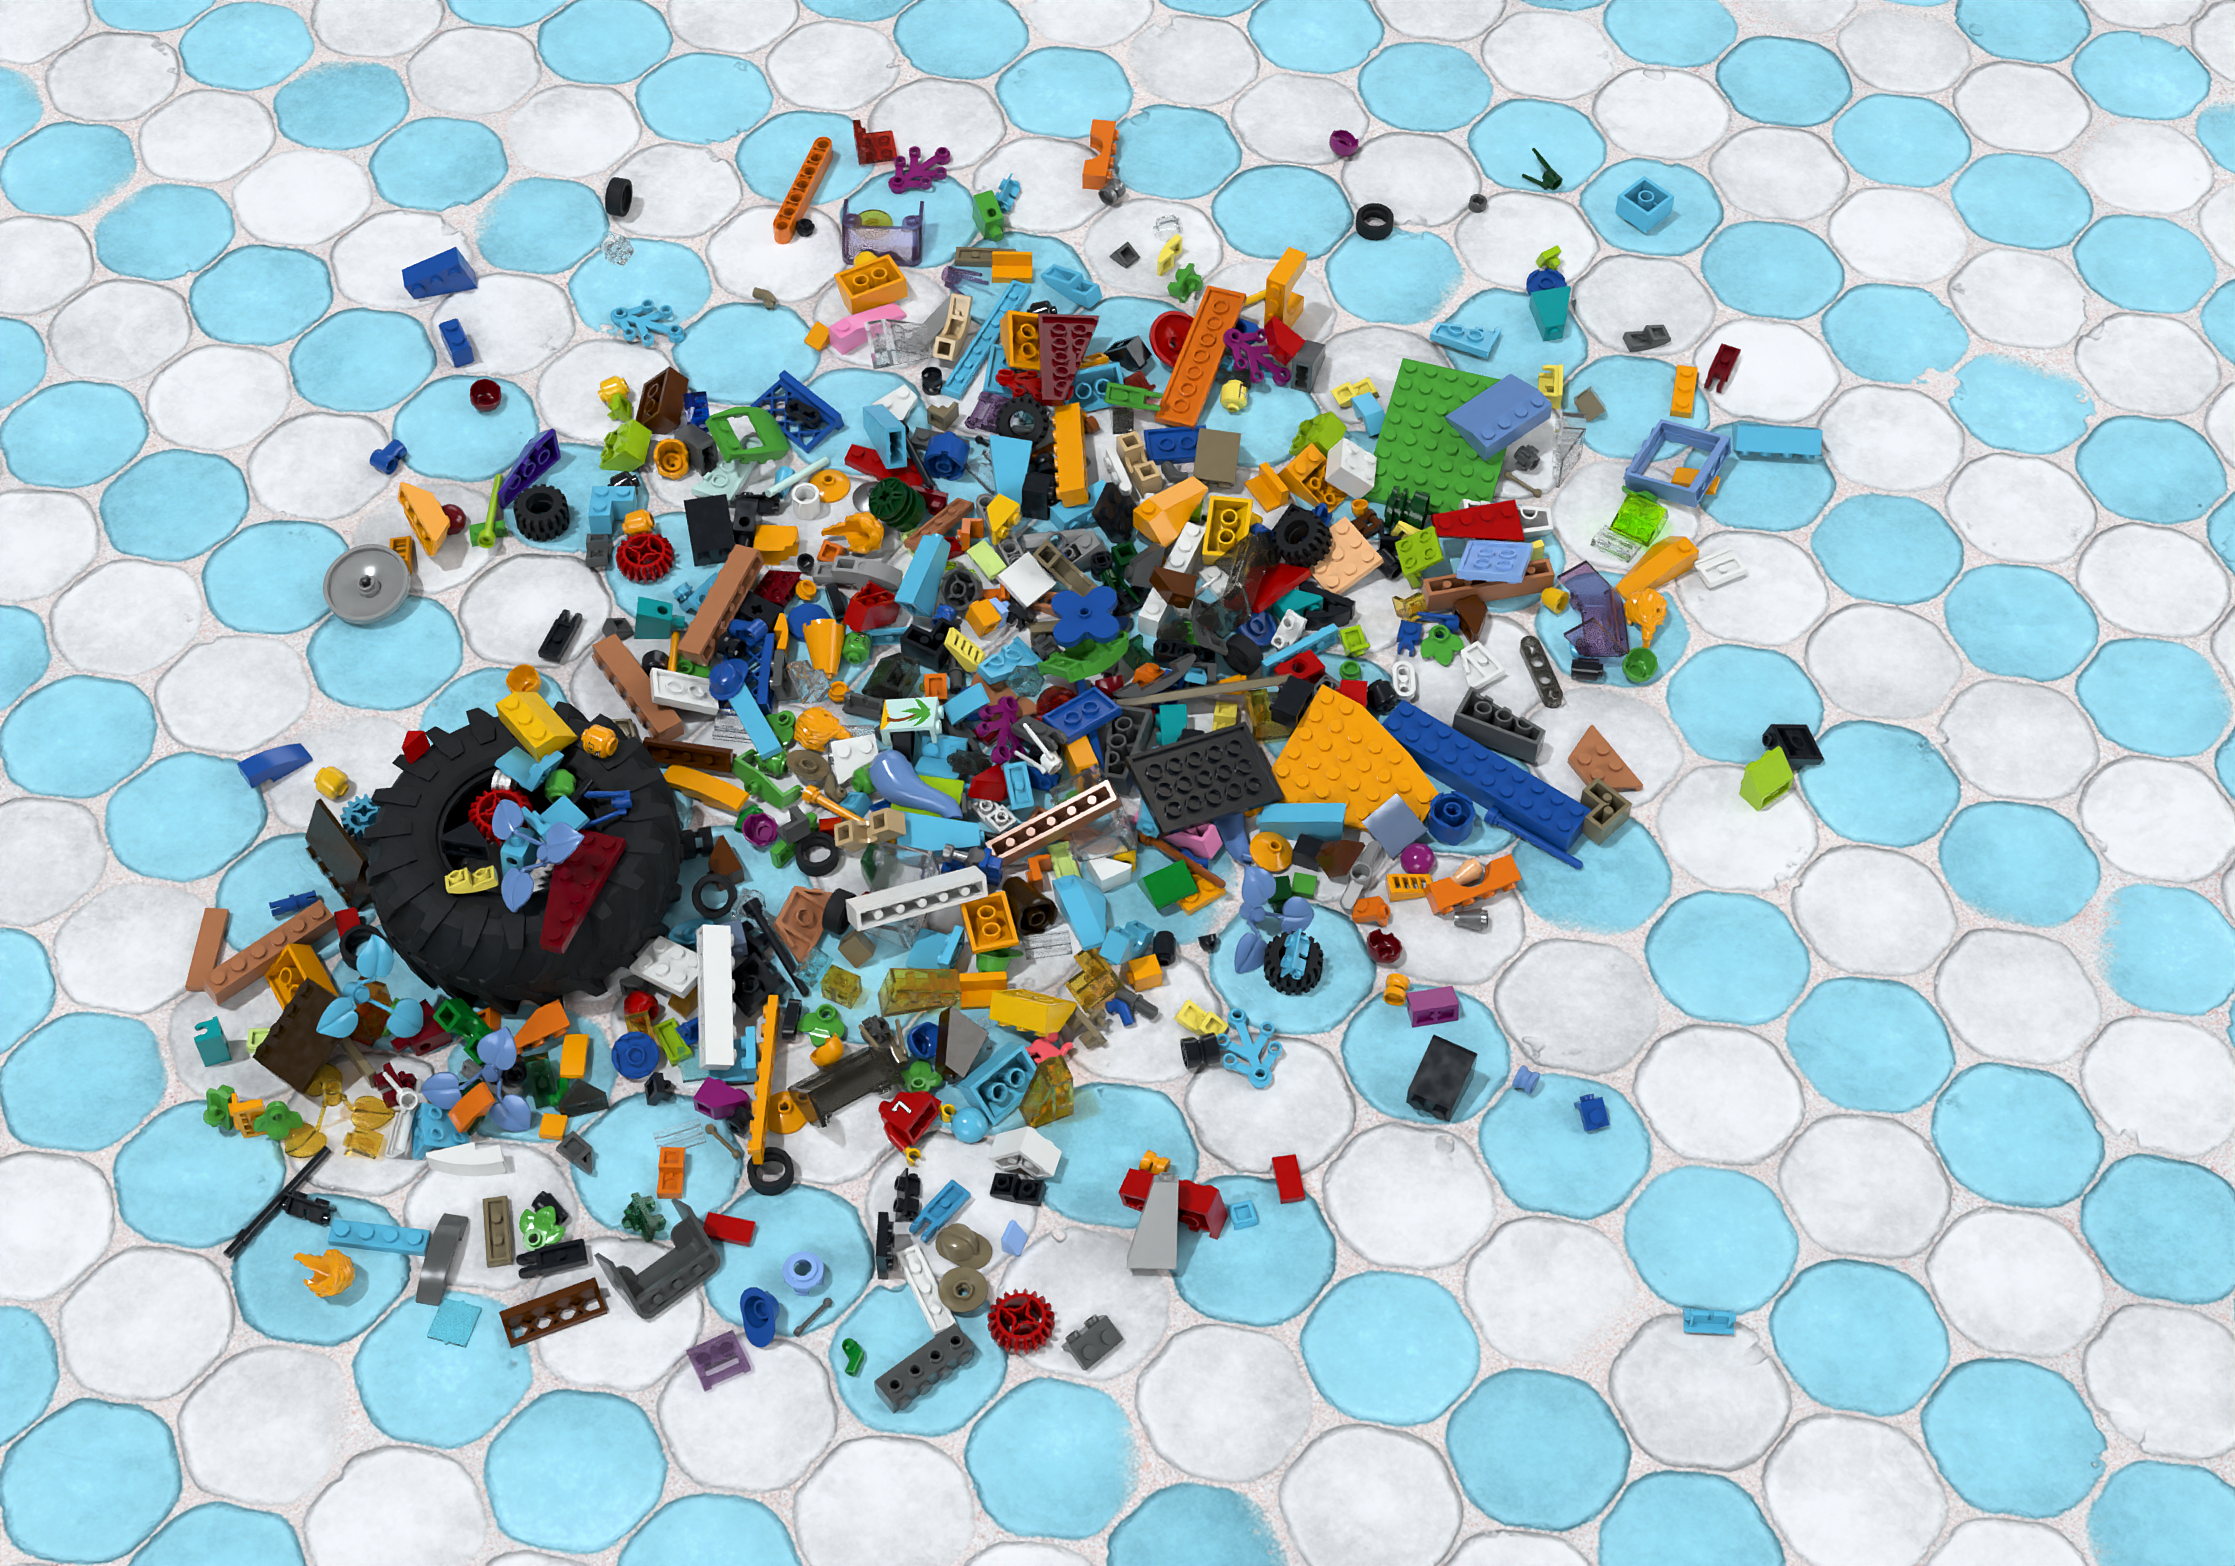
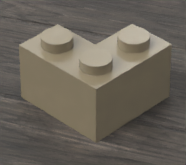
M1597 777L1582 790L1580 803L1592 810L1585 816L1582 833L1600 845L1629 819L1632 803Z

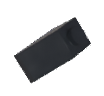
M1139 335L1117 341L1103 353L1112 362H1120V366L1126 370L1135 368L1139 370L1148 363L1147 360L1152 356Z

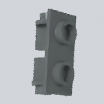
M852 690L845 692L844 700L846 702L842 711L882 720L885 699L866 697Z

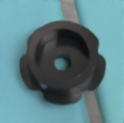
M804 218L797 222L795 230L800 236L808 237L812 235L815 225L811 220Z

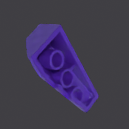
M552 428L540 432L525 445L497 493L502 509L507 507L518 497L517 495L520 492L522 493L524 489L534 483L561 458L556 430Z

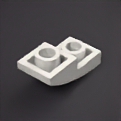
M978 799L972 804V813L998 834L1003 833L1017 822V819L1003 804L999 806L995 801Z

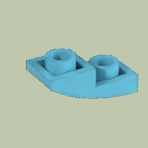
M977 683L943 705V708L951 725H956L970 714L977 713L979 709L989 704L990 700L982 684Z

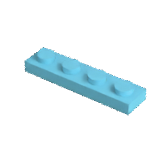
M1333 623L1321 628L1310 636L1302 638L1295 644L1285 647L1276 654L1266 657L1261 661V675L1263 677L1274 676V668L1278 664L1293 659L1299 653H1304L1311 649L1316 655L1337 644L1339 628Z
M334 1219L327 1241L331 1246L425 1257L432 1234L430 1230Z

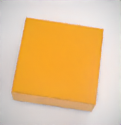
M543 1113L539 1138L563 1141L568 1116Z

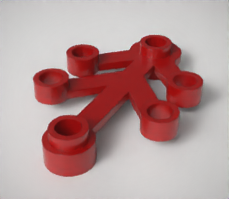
M1000 369L998 371V374L995 376L996 382L1001 386L1009 387L1013 391L1012 398L1025 396V390L1019 388L1018 385H1020L1033 396L1032 398L1042 403L1041 393L1038 391L1041 390V379L1038 378L1036 371L1028 370L1016 374L1010 369ZM1073 385L1071 386L1065 401L1070 400L1073 396Z

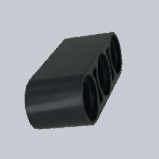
M1158 639L1153 644V662L1162 668L1171 669L1169 662L1187 653L1196 655L1194 662L1215 663V652L1200 645L1169 639Z

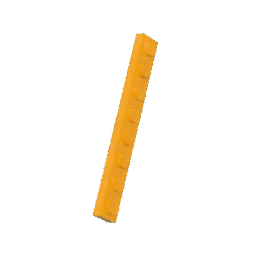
M769 995L768 1005L763 1006V1017L766 1019V1022L761 1024V1037L764 1039L763 1042L759 1043L761 1062H757L756 1067L759 1081L754 1083V1094L757 1095V1100L752 1101V1115H755L754 1120H750L752 1140H748L747 1143L748 1155H752L753 1164L763 1165L776 1055L781 1010L778 995Z

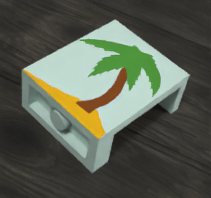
M938 697L885 700L880 726L883 745L893 746V732L930 730L932 743H937L938 734L942 733L940 719H944L943 705H939Z

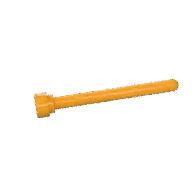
M811 784L806 787L802 794V800L808 804L816 805L818 803L846 820L867 821L822 796L819 788ZM897 838L888 840L886 842H888L891 845H895L897 843Z

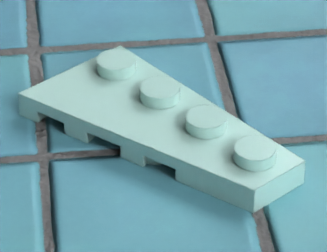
M745 435L739 441L743 450L763 446L759 438ZM721 459L711 473L708 472L703 476V481L699 485L695 484L691 488L692 494L700 497L726 494L728 505L731 506L735 495L740 491L757 461L741 464L739 459H732L730 463H726L725 459Z

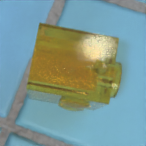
M831 964L820 982L822 997L849 1009H852L862 993L861 976Z

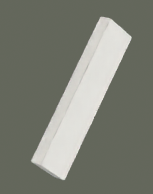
M918 1244L896 1252L895 1258L933 1336L936 1337L956 1323L951 1311L943 1305L939 1298L938 1285Z

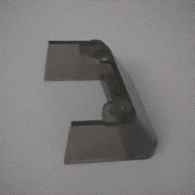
M1252 533L1247 534L1214 562V565L1229 575L1222 597L1196 617L1199 623L1222 639L1241 624L1249 622L1252 617L1251 611L1261 579L1266 573V564L1259 538Z
M869 1046L857 1050L840 1059L837 1063L788 1087L787 1090L791 1099L809 1124L817 1128H824L830 1123L829 1118L833 1116L832 1113L870 1092H878L881 1095L890 1091L892 1085L902 1086L906 1082L891 1049Z

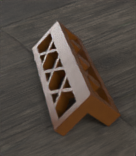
M645 737L643 740L644 747L652 755L655 762L731 773L734 758L737 757V754L733 753V749L652 737Z
M594 1277L500 1311L499 1314L510 1346L514 1348L607 1314V1310L600 1294L598 1283ZM597 1298L600 1308L592 1311L583 1309L586 1302ZM563 1310H574L575 1313L570 1319L565 1320L559 1317ZM545 1317L551 1320L549 1326L543 1329L535 1326L541 1318ZM519 1326L527 1328L523 1336L513 1339L511 1329Z

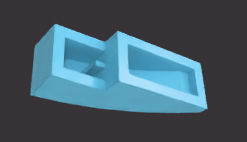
M1053 264L1040 275L1041 279L1058 293L1088 309L1103 298L1099 284L1084 280L1083 274Z

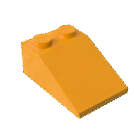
M1008 310L1000 320V339L1008 367L1040 372L1038 314Z
M1005 891L988 894V897L960 904L964 930L973 954L1019 945Z

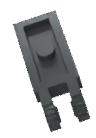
M1025 715L1011 726V731L1014 735L1038 746L1023 727V724L1026 723L1047 750L1052 752L1058 748L1056 742L1065 744L1068 741L1066 734L1060 729L1050 727L1028 715Z

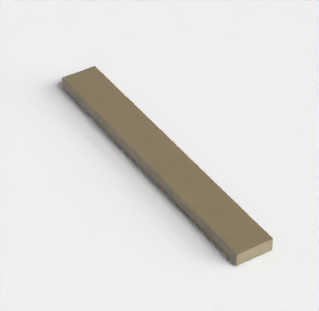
M1292 673L1162 691L1136 698L1120 697L1116 698V704L1138 706L1278 686L1282 682H1286Z

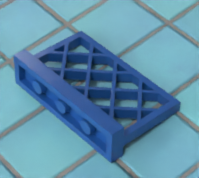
M785 370L779 374L780 379L750 405V407L759 408L763 403H771L770 409L766 411L773 417L774 414H785L784 420L777 421L784 435L806 453H809L835 428L839 431L844 426L841 414ZM780 388L785 390V396L774 397L775 392ZM791 400L801 401L817 409L821 415L822 423H827L828 426L823 430L802 431L801 425L788 420L785 408L774 409V402L785 401L786 406ZM788 425H799L798 431L789 432ZM813 436V440L805 445L802 442V437Z
M774 633L765 634V639H760L752 646L747 645L744 656L747 654L751 657L746 662L748 665L747 674L750 676L744 680V683L747 686L753 680L758 682L754 689L750 690L748 688V690L756 700L764 717L772 714L775 691L770 688V677H773L771 660L774 659L775 650H777L778 645ZM762 646V650L756 655L750 652L755 647ZM723 655V661L732 659L729 655ZM757 662L760 664V668L753 673L749 668ZM718 700V716L736 715L732 707L724 708V704L728 700Z

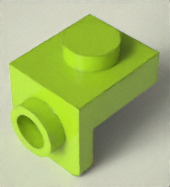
M1360 624L1341 629L1338 632L1346 656L1353 655L1354 658L1366 654L1365 651L1371 647L1370 643L1365 641Z

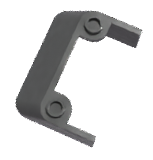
M676 1198L672 1199L671 1202L682 1221L676 1224L671 1231L670 1237L675 1248L638 1275H635L634 1271L628 1266L616 1267L613 1261L600 1253L594 1255L613 1288L635 1314L643 1319H651L714 1274L720 1266V1257L691 1206Z

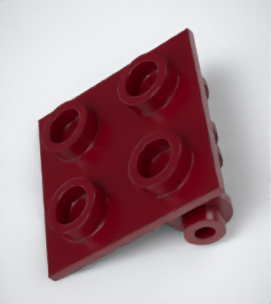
M769 570L753 593L785 610L788 602L792 600L796 593V584L802 581L799 578L802 572Z

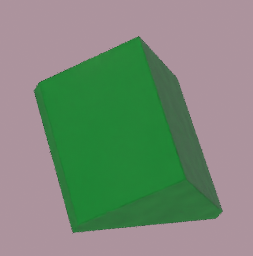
M1184 859L1142 877L1137 882L1138 887L1156 910L1198 892Z

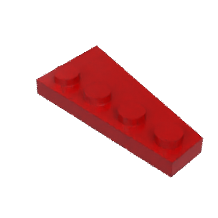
M851 444L844 458L845 465L865 475L871 474L879 482L888 477H896L905 482L909 487L912 485L923 487L924 485L920 474L910 458H907V467L886 469L875 449Z
M1515 499L1433 514L1431 516L1432 525L1436 529L1438 538L1525 541Z

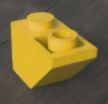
M1000 493L987 506V521L992 544L997 545L1001 539H1005L1009 530L1021 520L1020 504Z

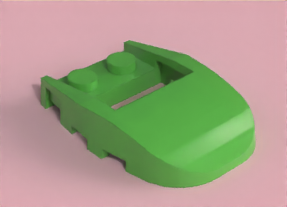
M745 406L733 407L713 414L705 421L726 463H730L732 459H739L741 464H749L750 461L766 464L767 460L772 459L776 461L782 459L789 450V443L774 417L765 409ZM748 416L763 446L743 450L727 418Z
M1120 630L1118 637L1108 643H1098L1093 641V639H1083V642H1080L1078 645L1065 648V651L1060 654L1054 652L1049 655L1050 659L1038 662L1039 672L1041 676L1050 674L1067 679L1068 683L1100 674L1114 665L1126 653L1129 647L1128 633Z

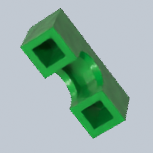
M462 998L446 999L433 1015V1018L447 1033H456L462 1036L468 1042L463 1050L478 1066L485 1065L486 1063L479 1058L477 1046L479 1041L487 1034L492 1033L493 1030Z

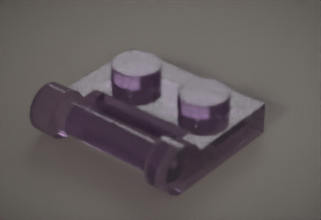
M985 391L980 392L978 402L971 416L967 417L965 426L969 429L978 428L997 434V427L995 425L996 415L1003 404L1011 399ZM990 403L983 419H980L979 417L985 405Z
M733 1330L686 1350L704 1392L712 1389V1385L741 1372L745 1374L751 1371L749 1362ZM737 1358L739 1363L707 1377L706 1371Z

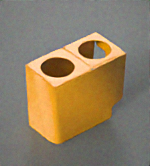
M757 525L753 548L759 550L765 561L763 565H780L781 560L787 561L789 556H797L800 541L797 526Z

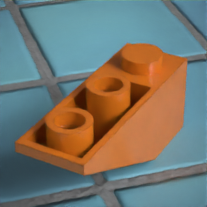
M559 999L537 1008L515 1035L514 1041L517 1055L523 1054V1049L532 1046V1049L542 1046L546 1043L545 1039L553 1036L554 1039H557L568 1033L567 1029H570V1022Z

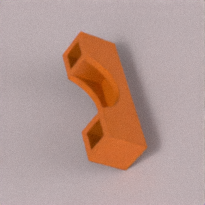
M1092 120L1090 147L1099 151L1100 154L1093 159L1085 160L1082 174V189L1100 190L1102 187L1107 186L1108 181L1112 178V171H1110V169L1114 168V157L1112 155H1116L1117 143L1115 141L1119 140V130L1116 129V121Z
M1509 854L1492 860L1485 866L1483 881L1478 886H1461L1450 877H1446L1428 884L1423 890L1433 914L1441 912L1442 915H1446L1455 911L1454 907L1462 904L1464 908L1476 903L1475 899L1482 897L1483 900L1495 896V892L1501 889L1504 892L1513 890L1522 878L1512 855Z

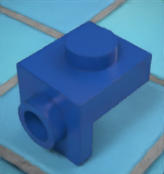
M1593 1093L1580 1096V1101L1574 1103L1575 1108H1579L1584 1131L1610 1125L1603 1097H1594Z

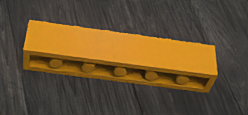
M1079 402L1055 407V416H1052L1053 427L1056 428V430H1053V438L1057 442V444H1053L1054 453L1057 457L1054 458L1056 471H1058L1055 473L1057 485H1059V487H1056V494L1058 500L1062 499L1065 508L1089 503L1084 417Z

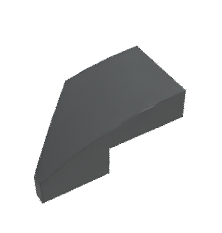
M572 1131L556 1147V1151L577 1168L590 1175L592 1173V1147L576 1132Z

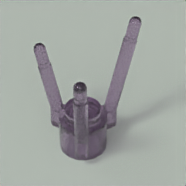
M946 266L941 276L942 281L945 282L944 286L958 294L963 293L953 285L960 284L962 278L989 285L988 281L972 277H981L982 273L952 266Z

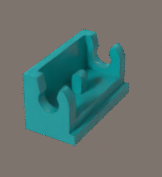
M217 1016L212 1017V1020L198 1023L194 1027L196 1031L207 1029L205 1034L194 1037L205 1067L231 1060L228 1041Z

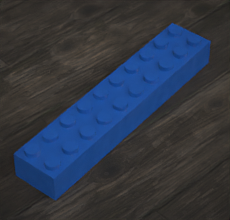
M1404 699L1381 724L1413 757L1423 772L1453 790L1467 795L1472 801L1489 810L1491 806L1501 810L1500 813L1503 814L1504 818L1566 853L1581 836L1585 816L1592 811L1590 808Z

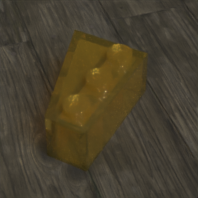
M890 968L877 995L881 1017L884 1018L955 1006L962 991L957 969Z
M1062 1055L1048 1057L1039 1063L1018 1107L1026 1125L1035 1129L1074 1114L1073 1076Z

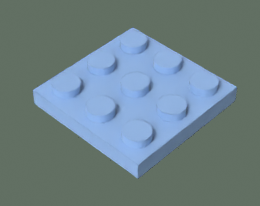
M1469 539L1457 569V578L1466 581L1485 580L1487 582L1501 581L1510 584L1522 583L1533 553V543Z

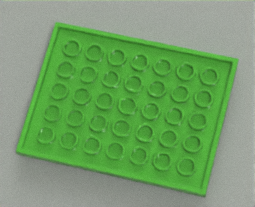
M1403 358L1373 454L1377 457L1374 488L1361 499L1386 505L1393 487L1399 486L1400 497L1404 488L1409 490V499L1413 498L1416 490L1430 493L1427 515L1459 510L1458 505L1462 499L1492 503L1507 447L1484 461L1448 423L1445 416L1501 379Z

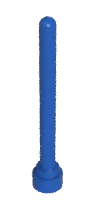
M1491 806L1483 820L1487 824L1504 827L1576 869L1583 867V862L1504 818L1503 814L1500 813L1501 810Z

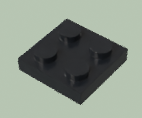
M878 1212L875 1255L878 1279L888 1280L889 1270H893L894 1256L892 1255V1248H895L894 1222L889 1221L888 1212Z

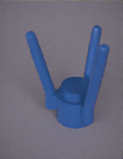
M1417 612L1418 616H1405L1406 620L1439 622V625L1446 626L1451 634L1459 631L1458 615ZM1441 634L1436 635L1437 638H1443Z
M630 790L587 791L584 794L585 798H611L612 808H617L618 810L586 823L581 829L592 827L619 815H626V809L632 808Z

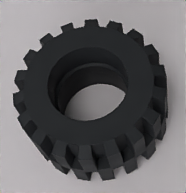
M1014 397L1003 404L996 415L995 425L999 436L1032 441V448L1045 438L1049 429V416H1047L1046 408H1043L1042 403L1037 402L1032 397ZM1017 411H1027L1034 418V429L1028 435H1018L1011 428L1010 419Z
M541 484V486L533 485L532 488L529 489L527 487L523 493L520 492L517 495L518 498L514 500L513 511L517 528L522 535H525V538H533V541L538 542V540H542L544 542L547 539H555L557 535L561 536L563 534L562 530H567L570 523V515L566 497L560 489H555L552 485L546 487V484Z
M1303 509L1299 510L1298 513L1296 511L1291 512V515H1286L1284 520L1278 523L1279 527L1275 528L1273 545L1289 565L1310 568V565L1316 566L1319 560L1323 561L1325 559L1324 555L1329 553V547L1332 546V534L1329 528L1316 513L1310 510L1305 511ZM1307 536L1302 542L1298 543L1303 537Z
M1283 932L1281 937L1278 935L1273 937V942L1269 941L1267 949H1265L1266 981L1269 980V985L1272 988L1276 986V991L1280 993L1285 991V995H1291V993L1301 995V991L1307 993L1310 991V987L1315 988L1317 981L1321 979L1323 951L1320 950L1318 942L1314 943L1315 938L1309 936L1308 956L1306 958L1299 956L1306 960L1304 975L1301 976V979H1294L1288 973L1282 978L1280 977L1282 971L1280 964L1286 951L1284 946L1285 940L1290 935L1287 932Z

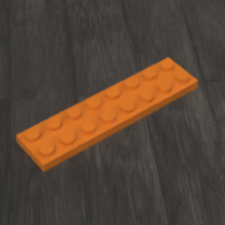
M1207 286L1159 406H1161V409L1155 413V422L1177 427H1187L1194 430L1227 350L1223 342V335L1226 330L1230 328L1235 329L1247 300L1245 293Z

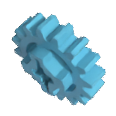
M364 794L363 799L356 796L354 803L348 801L349 807H343V814L340 815L344 830H347L349 836L355 835L357 840L364 836L365 827L375 824L380 807L374 804L367 794Z

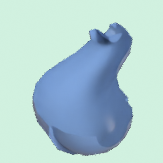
M888 749L874 757L871 768L868 770L877 792L887 801L902 807L933 812L941 815L942 818L963 819L962 810L957 801L948 794L929 786L915 773L912 764L901 752Z
M1243 813L1211 822V824L1216 826L1230 856L1243 865L1251 866L1253 859L1249 852V844L1244 830Z

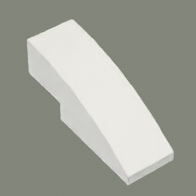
M471 1142L426 1153L430 1169L442 1173L473 1177L506 1173L500 1145L477 1150L475 1143Z

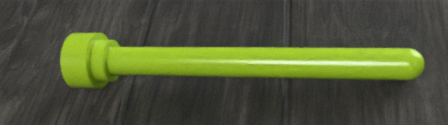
M502 474L495 475L485 527L478 534V545L486 549L493 547L496 536L493 532V526L499 502L497 493L503 482Z

